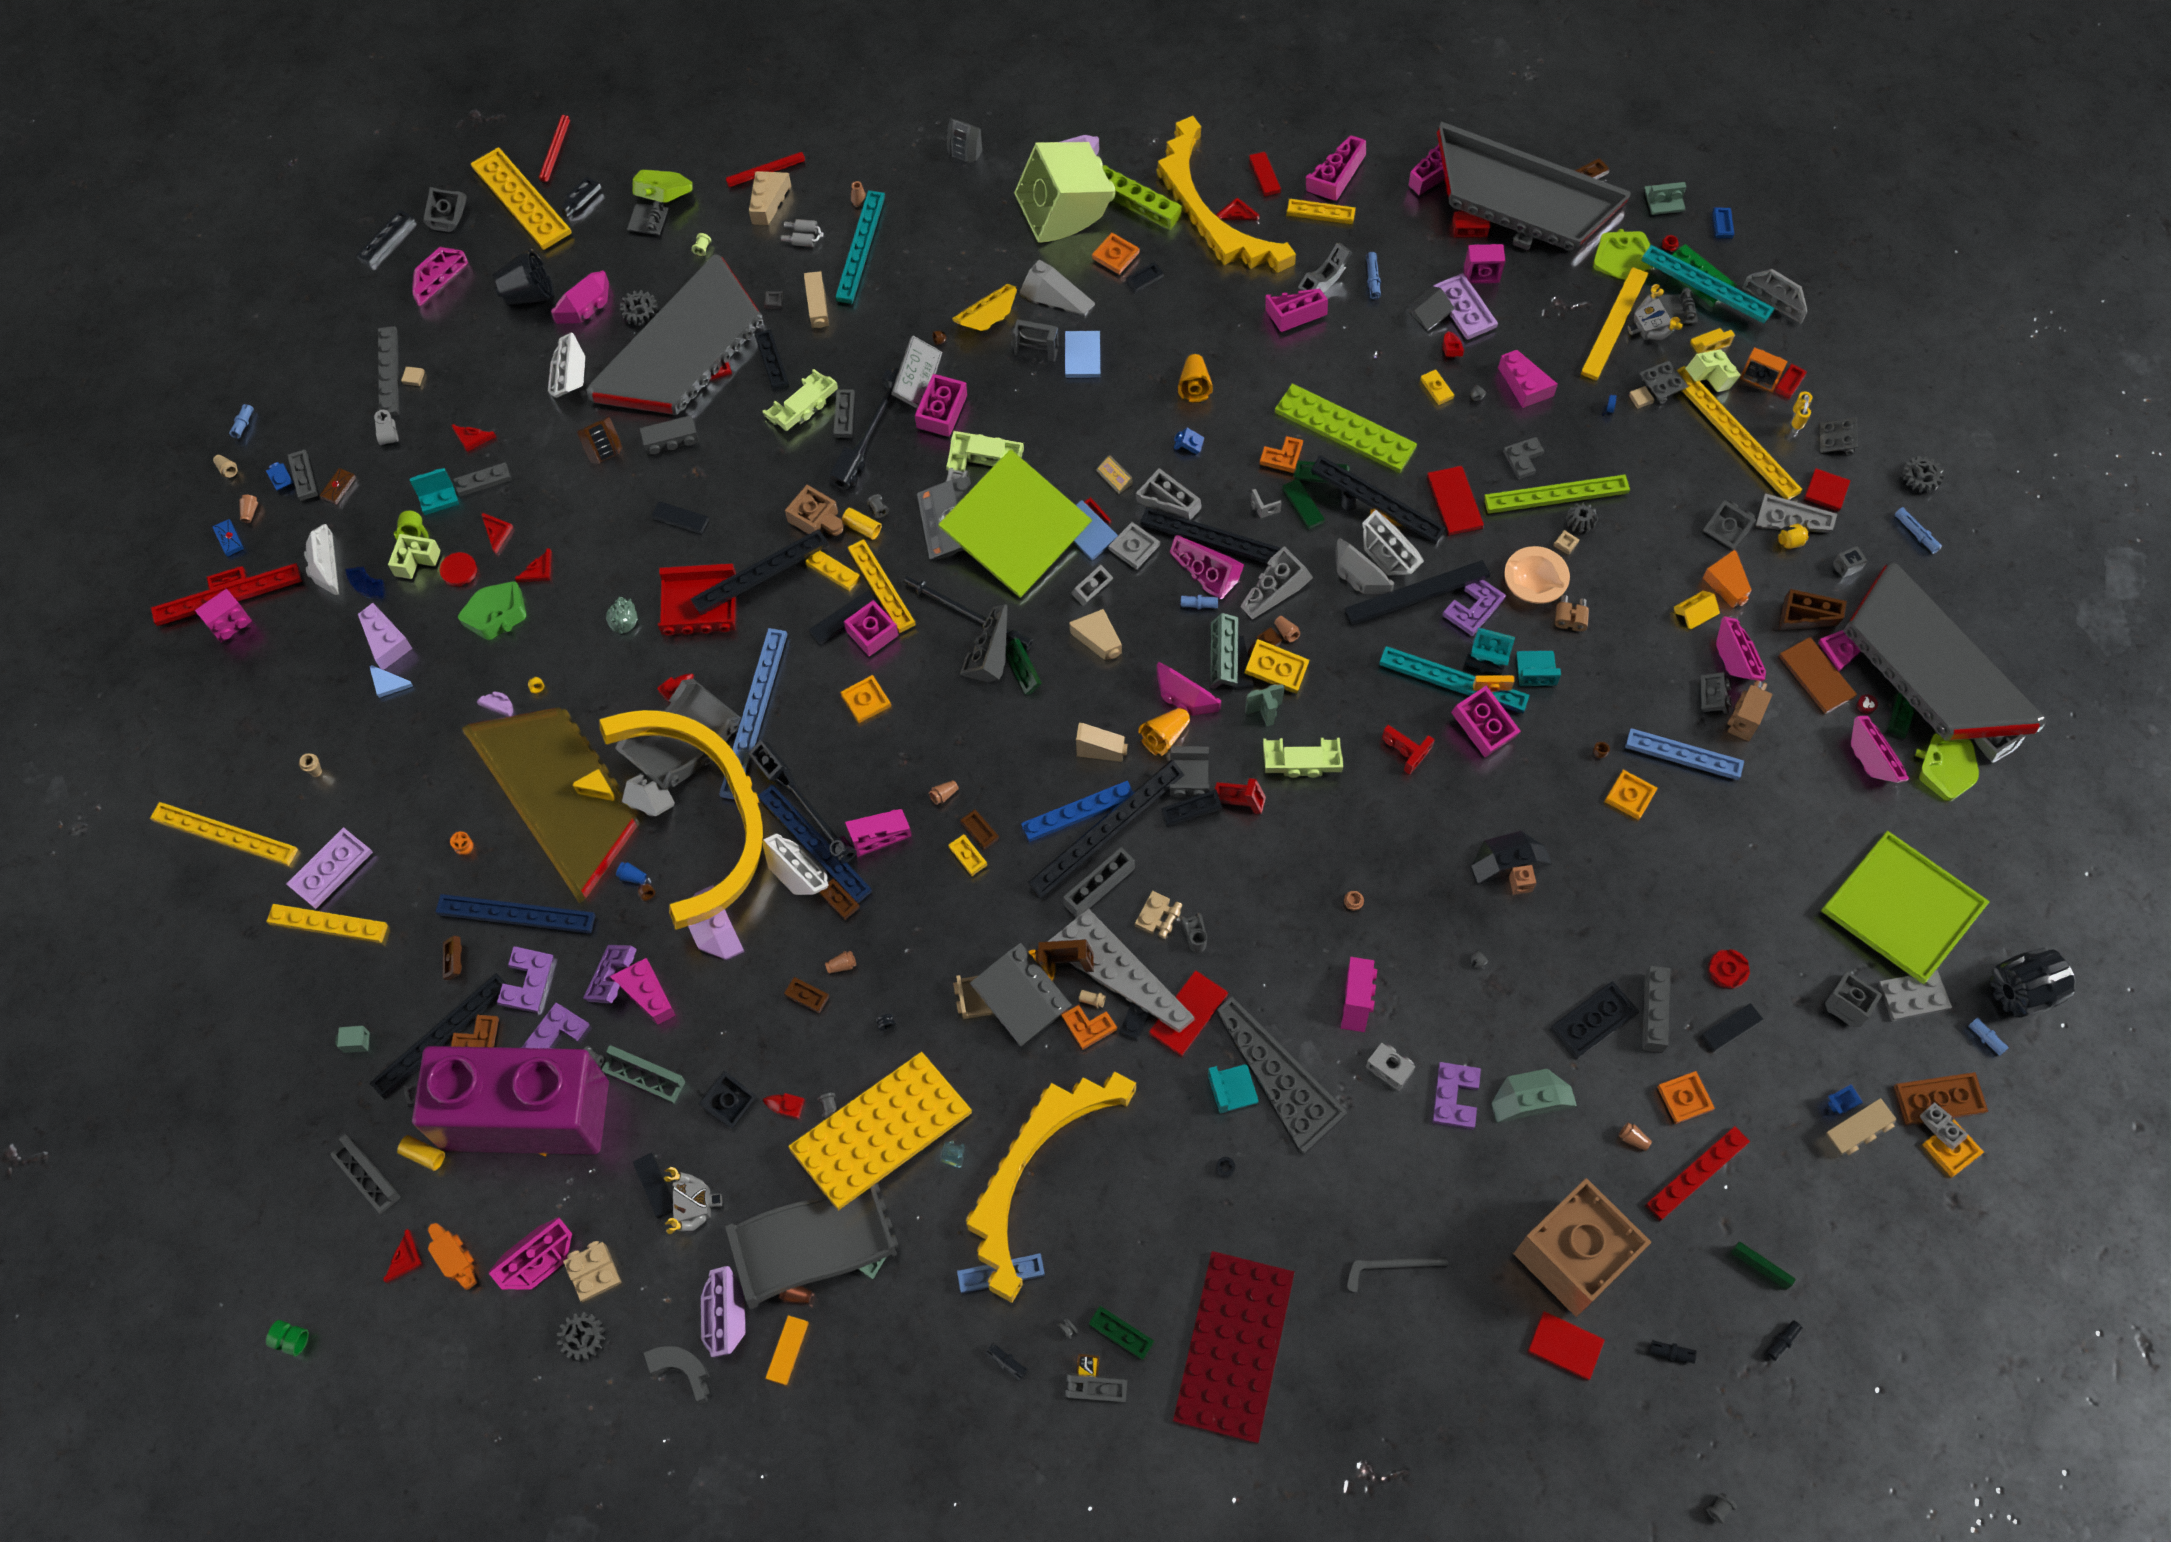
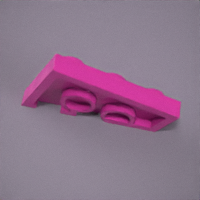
M1843 630L1821 638L1818 642L1838 672L1861 652Z

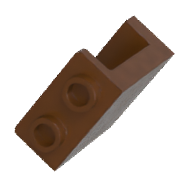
M1086 939L1038 942L1035 958L1046 974H1051L1052 963L1080 962L1086 972H1094V952Z

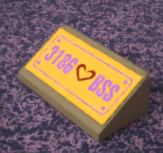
M1111 455L1096 469V472L1118 494L1133 485V478Z

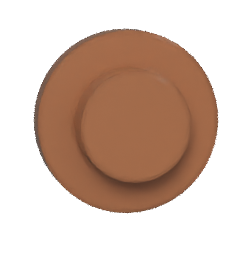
M1350 891L1345 895L1344 904L1350 910H1359L1364 904V898L1361 893Z

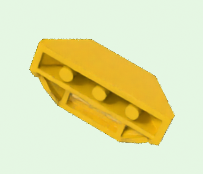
M1006 284L960 312L952 320L960 325L985 331L995 322L1002 321L1010 313L1017 289L1015 286Z

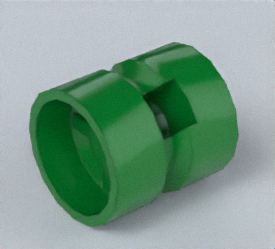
M277 1320L267 1334L266 1346L275 1350H282L284 1353L292 1356H298L306 1346L309 1332L302 1327H292L288 1322Z

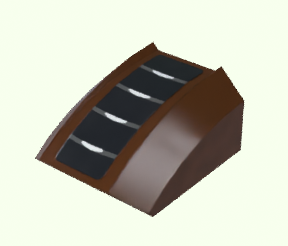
M610 417L576 431L590 462L600 464V462L620 454L622 445Z

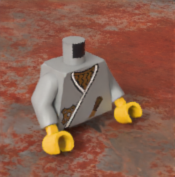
M673 1167L665 1170L672 1174V1178L666 1176L664 1180L670 1182L675 1179L676 1181L673 1182V1218L665 1223V1225H672L673 1228H669L666 1232L672 1234L675 1230L679 1232L694 1231L704 1224L706 1219L711 1217V1207L722 1206V1195H710V1189L704 1181L690 1174L677 1172Z

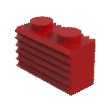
M1462 210L1454 212L1452 222L1455 238L1488 237L1490 222Z

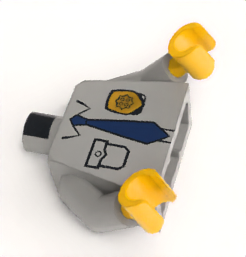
M1654 284L1651 287L1652 294H1649L1635 311L1634 323L1627 326L1630 335L1640 332L1644 340H1663L1673 333L1674 329L1680 330L1682 328V324L1678 323L1680 319L1678 317L1670 319L1659 298H1655L1656 296H1662L1664 293L1663 289H1659L1656 292L1660 285Z

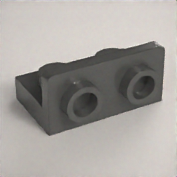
M1724 672L1701 675L1703 712L1723 710L1724 714H1729V707H1732L1731 696H1728V690H1731V681L1726 678Z

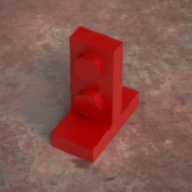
M1387 725L1382 735V739H1384L1386 744L1397 748L1403 756L1410 757L1404 768V771L1408 774L1413 772L1432 749L1435 740L1428 735L1419 746L1390 725Z
M1249 778L1247 785L1216 782L1215 789L1222 804L1250 806L1255 814H1262L1266 796L1257 779Z

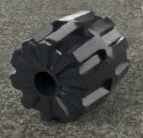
M2046 947L2018 954L1998 964L1992 970L1993 975L1990 978V984L1995 988L1993 993L1995 999L2003 1003L2002 1009L2005 1012L2012 1011L2014 1017L2017 1018L2048 1011L2067 1001L2075 992L2074 983L2076 980L2070 964L2055 949L2049 950Z

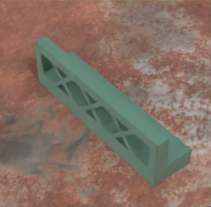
M1221 613L1211 622L1210 688L1216 689L1222 683L1230 686L1237 684L1238 617Z
M609 1045L606 1051L609 1057L602 1068L604 1074L671 1103H675L685 1084V1080L681 1075ZM613 1060L621 1063V1070L613 1072L608 1069ZM638 1070L640 1077L633 1080L628 1078L627 1071ZM655 1077L658 1085L648 1087L645 1084V1079ZM671 1084L676 1086V1089L672 1096L664 1094L662 1087Z

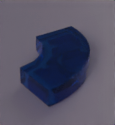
M364 566L345 569L348 581L358 593L369 598H385L384 581L382 579L369 577Z

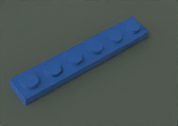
M1125 781L1025 821L1021 825L1028 841L1031 842L1111 810L1132 794L1133 791L1128 781Z

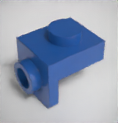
M1186 428L1176 434L1174 448L1178 449L1182 446L1197 455L1201 451L1204 437Z
M274 463L266 470L277 491L294 483L283 463Z
M1852 1084L1828 1096L1830 1098L1829 1106L1834 1113L1838 1111L1840 1115L1863 1104Z

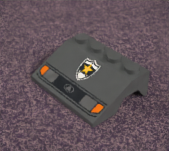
M970 476L952 479L917 493L929 560L952 557L957 552L965 551L940 529L938 524L971 491Z

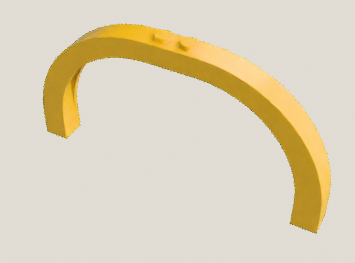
M648 710L632 711L600 719V731L606 745L639 736L670 737L697 747L707 754L723 772L744 824L745 847L742 856L728 877L713 889L698 896L672 903L669 906V914L675 930L702 922L717 915L729 907L743 893L753 878L760 858L763 825L758 807V796L751 789L752 782L750 777L746 776L738 757L730 746L714 731L693 719L670 712Z

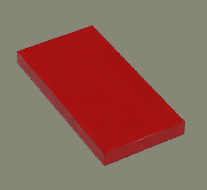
M1457 466L1427 473V478L1448 536L1483 529L1484 524L1463 467Z
M1195 970L1175 997L1194 1016L1195 1020L1179 1033L1158 1019L1149 1031V1034L1182 1057L1223 1003L1229 992Z

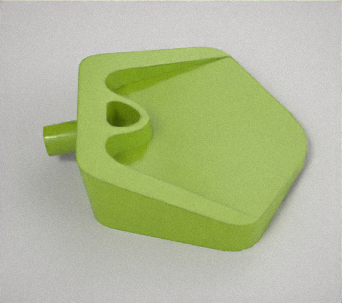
M640 170L633 178L634 195L663 203L680 197L693 189L690 180L675 172Z
M1619 229L1617 232L1602 234L1593 268L1621 280L1627 279L1632 267L1644 272L1654 269L1655 267L1641 261L1643 255L1650 247L1646 235L1640 231L1624 232L1623 229Z
M1934 734L1928 751L1920 749L1916 751V757L1925 759L1919 774L1920 781L1946 801H1953L1971 788L1978 780L1979 769L1974 747L1969 739L1945 741L1939 734Z

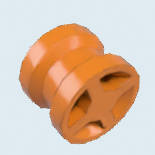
M456 832L450 838V844L457 854L466 855L472 851L473 841L467 833Z

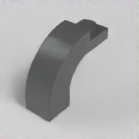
M1336 243L1324 264L1314 272H1306L1298 288L1302 291L1321 289L1324 293L1342 275L1352 251L1341 243Z
M663 1346L644 1352L651 1375L655 1377L672 1370L684 1372L689 1377L696 1402L700 1405L708 1402L707 1395L710 1392L707 1383L702 1381L710 1378L705 1366L692 1353L674 1346Z

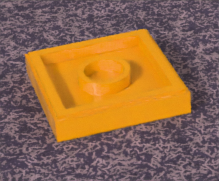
M873 675L840 692L841 697L858 724L891 707L889 699Z
M1623 769L1604 802L1640 820L1658 788Z
M1955 1119L1952 1120V1122H1954L1957 1126H1959L1962 1130H1964V1129L1955 1121ZM1935 1134L1922 1144L1951 1178L1984 1153L1969 1135L1953 1150Z

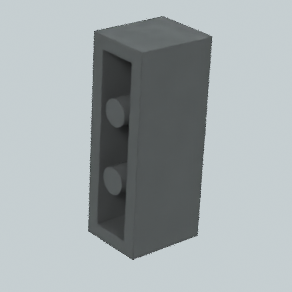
M692 415L640 428L647 455L699 443Z

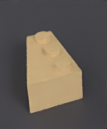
M755 172L749 207L752 225L770 224L778 210V205L780 202H783L784 195L791 188L789 173Z
M1880 1098L1829 1130L1826 1135L1841 1155L1847 1153L1849 1156L1859 1150L1858 1145L1863 1142L1868 1144L1877 1138L1875 1135L1882 1131L1886 1133L1894 1128V1123L1897 1119Z

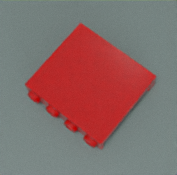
M733 563L659 568V575L661 577V618L658 627L661 635L670 636L680 633L729 632L730 630H735L736 597L701 616L691 602V598L735 575Z

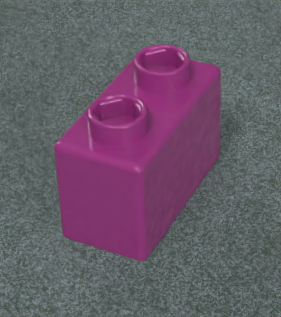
M428 1046L424 1048L412 1123L444 1152L595 1155L601 1150L609 1080L585 1049Z

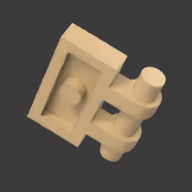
M1152 891L1135 922V927L1152 935L1157 928L1160 930L1158 936L1165 939L1167 934L1173 929V922L1181 913L1182 904L1175 902L1173 907H1169V898ZM1163 914L1168 915L1165 922L1160 921Z

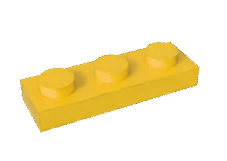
M822 551L814 553L805 561L807 566L849 592L861 579L858 573Z

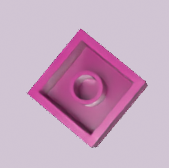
M1475 244L1468 246L1464 263V275L1470 283H1500L1505 264L1503 244Z
M227 588L195 610L220 642L229 639L234 633L252 622Z
M874 600L844 621L846 632L869 657L898 636L897 625Z

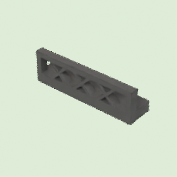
M344 1134L339 1138L342 1145L330 1155L377 1212L382 1214L401 1197L348 1135ZM345 1149L351 1153L349 1161H341L338 1157ZM353 1165H361L363 1168L362 1175L352 1174ZM365 1179H372L375 1182L374 1190H366L364 1188ZM378 1194H385L389 1200L380 1207L376 1203Z

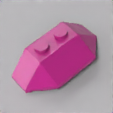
M439 247L415 268L413 273V296L417 305L421 306L468 264L462 250Z
M603 270L590 273L567 291L558 301L556 307L551 310L554 321L557 324L582 323L598 309L602 308L608 300L609 282L606 273Z
M1724 616L1721 620L1716 646L1726 666V671L1729 675L1763 682L1766 670L1752 640L1740 626L1738 619Z
M1158 662L1157 678L1160 693L1167 703H1173L1178 708L1186 710L1192 716L1219 712L1221 709L1220 699L1214 697L1210 692L1172 668Z
M1868 715L1857 716L1854 719L1851 747L1854 750L1855 756L1864 765L1866 773L1873 778L1896 783L1908 781L1909 777L1904 766L1880 730L1871 722Z
M559 1217L546 1222L506 1251L488 1273L502 1290L533 1289L564 1264L563 1261L567 1259L572 1233Z

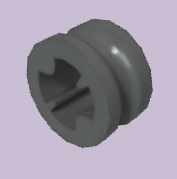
M1066 1317L1063 1323L1057 1324L1069 1339L1072 1338L1073 1333H1078L1075 1326Z

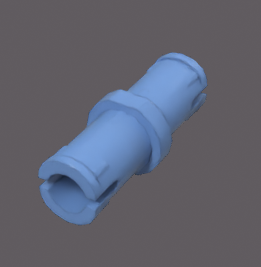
M246 404L242 405L239 414L234 418L235 423L229 431L232 437L235 438L236 435L237 438L241 437L254 411L252 406L247 405L246 407Z
M1198 595V597L1181 596V607H1194L1200 610L1201 608L1218 609V597H1202V595Z
M1978 1018L1968 1025L1982 1039L1981 1042L1990 1046L1999 1056L2009 1048L1995 1035L1996 1032L1994 1030L1991 1031Z

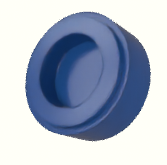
M1609 395L1608 413H1614L1617 395Z

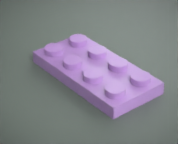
M1464 273L1433 285L1434 287L1441 288L1455 309L1449 315L1467 340L1497 328L1498 322Z
M343 827L287 885L316 909L373 852Z

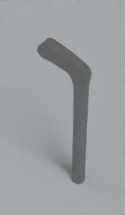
M1448 1258L1357 1260L1351 1267L1347 1289L1353 1293L1358 1290L1359 1273L1363 1269L1448 1266Z

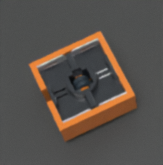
M1754 347L1740 379L1773 392L1788 361Z

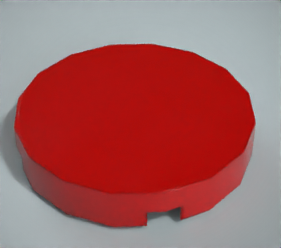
M462 552L447 556L441 562L439 568L440 575L445 583L455 587L470 583L475 578L478 570L472 556Z
M1720 950L1713 955L1709 962V974L1711 979L1723 988H1738L1747 981L1750 975L1749 963L1743 954L1736 950Z

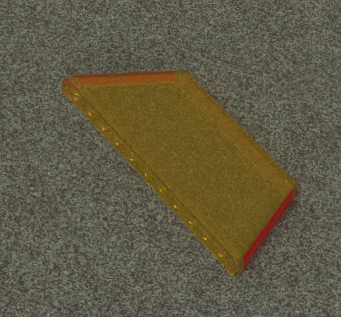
M558 707L467 724L462 730L579 903L584 901L640 824L637 819L639 813L636 809H632L622 802L624 792L620 793L618 791L619 785L614 777L609 778L607 774L610 772L605 764H599L598 760L600 758L595 750L590 751L588 748L590 743L586 737H581L578 734L581 731L575 722L571 724L569 721L571 716L566 709L562 710ZM599 769L612 790L615 800L610 801L577 794L573 784L575 781Z

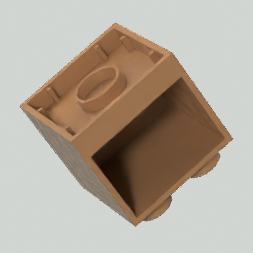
M1586 1178L1526 1236L1513 1254L1577 1317L1652 1242Z

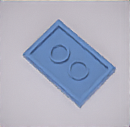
M1081 500L1076 506L1090 517L1092 522L1073 543L1093 561L1109 547L1118 535Z

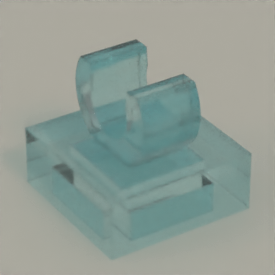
M953 1140L945 1142L941 1162L961 1168L965 1145H955Z

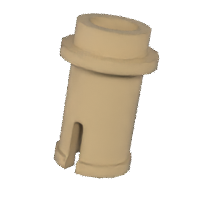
M1081 990L1079 1002L1094 1005L1096 1008H1103L1106 996L1102 995V993L1096 994Z

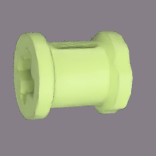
M699 233L696 237V243L692 246V252L699 256H705L706 248L710 245L711 238L704 233Z

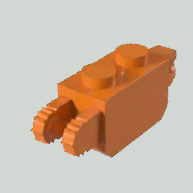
M438 1223L431 1224L428 1228V1233L433 1241L429 1243V1252L445 1277H448L451 1281H458L466 1290L470 1289L478 1283L473 1272L475 1269L472 1265L473 1257L468 1251H463L461 1247L463 1242L457 1234L453 1235L449 1231L446 1232Z

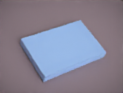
M1065 331V378L1100 377V331Z

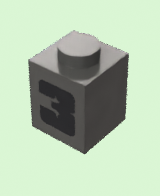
M1858 546L1839 553L1833 564L1835 570L1844 578L1862 570L1867 559Z

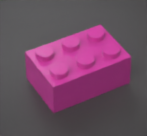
M933 374L915 414L916 428L950 437L967 397L966 382Z
M1487 686L1457 704L1451 711L1485 758L1513 740L1521 732Z

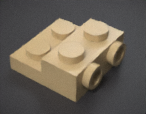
M592 1242L587 1245V1250L581 1253L579 1251L571 1252L567 1255L568 1259L563 1261L582 1303L622 1283L604 1242Z

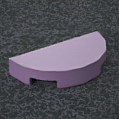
M493 692V694L483 695L477 701V704L507 717L512 716L513 705L503 693Z

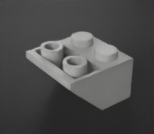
M644 772L628 780L626 783L622 802L632 809L642 810L649 816H657L675 804L668 789H663Z

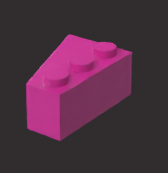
M1321 289L1298 291V294L1292 295L1282 293V296L1276 297L1265 295L1266 312L1281 332L1328 315V299Z
M1515 350L1501 355L1498 369L1522 408L1554 396L1558 384L1522 353Z
M902 809L845 822L851 843L857 851V857L912 836Z
M1350 957L1341 1029L1365 1032L1369 1012L1373 1013L1375 1001L1371 1000V996H1375L1376 985L1372 984V982L1376 981L1377 969H1374V960Z
M647 958L610 976L612 981L620 985L619 988L657 1025L676 1016Z

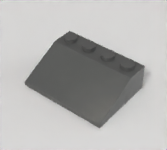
M1021 943L970 982L972 987L1020 1046L1024 1045L1062 1016L1072 1006Z

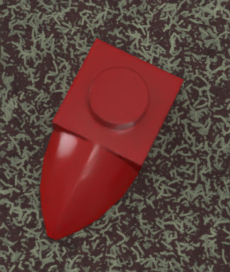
M1448 331L1444 335L1443 342L1445 355L1449 357H1463L1464 349L1461 340L1457 335Z
M684 674L674 679L670 677L657 690L669 702L681 681L693 679L694 675Z
M784 1093V1095L778 1094L765 1097L763 1102L773 1112L799 1120L805 1099Z

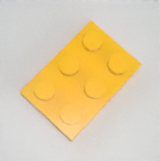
M1257 639L1244 673L1273 685L1283 684L1285 690L1297 694L1309 659Z

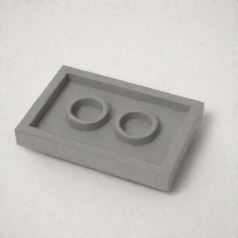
M1938 970L1932 974L1924 985L1911 975L1884 980L1878 983L1891 1021L1947 1011L1952 1008Z

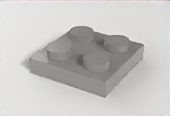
M1131 522L1109 545V550L1135 569H1138L1160 546V541Z

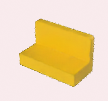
M1721 328L1692 338L1690 343L1698 354L1715 351L1730 346L1735 334L1732 330L1723 332Z
M1701 591L1674 606L1675 613L1685 617L1689 629L1695 628L1720 613L1715 594L1707 591Z

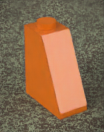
M1735 550L1707 568L1703 579L1733 609L1738 605L1743 606L1749 600L1748 596L1751 592V587Z

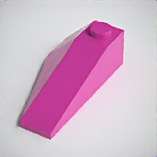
M1178 535L1175 536L1170 550L1175 559L1191 572V576L1203 585L1202 588L1219 599H1223L1238 582L1244 564L1229 556Z

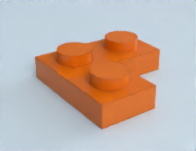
M1286 436L1282 450L1264 446L1260 465L1294 473L1303 446V440Z
M1079 1005L1062 1014V1019L1082 1050L1117 1030L1107 1011L1090 1021Z

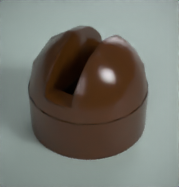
M933 331L934 344H943L947 339L943 331Z
M1597 742L1594 746L1593 754L1595 757L1603 759L1608 755L1610 747L1605 742Z
M642 884L638 888V895L643 901H647L655 895V890L650 884Z

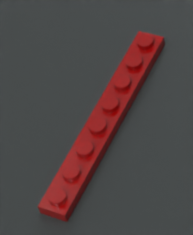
M297 563L151 607L154 623L156 626H160L197 614L196 609L226 588L237 601H241L302 582L299 566Z

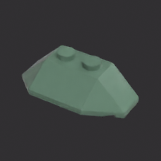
M1548 1069L1507 1076L1491 1103L1497 1123L1577 1107L1571 1086Z

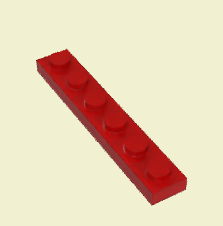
M1734 1126L1645 1206L1659 1221L1663 1220L1750 1141Z

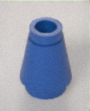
M621 862L617 869L616 877H619V880L642 885L647 874L629 862Z

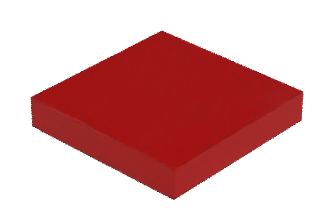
M1815 468L1804 500L1839 512L1851 480Z

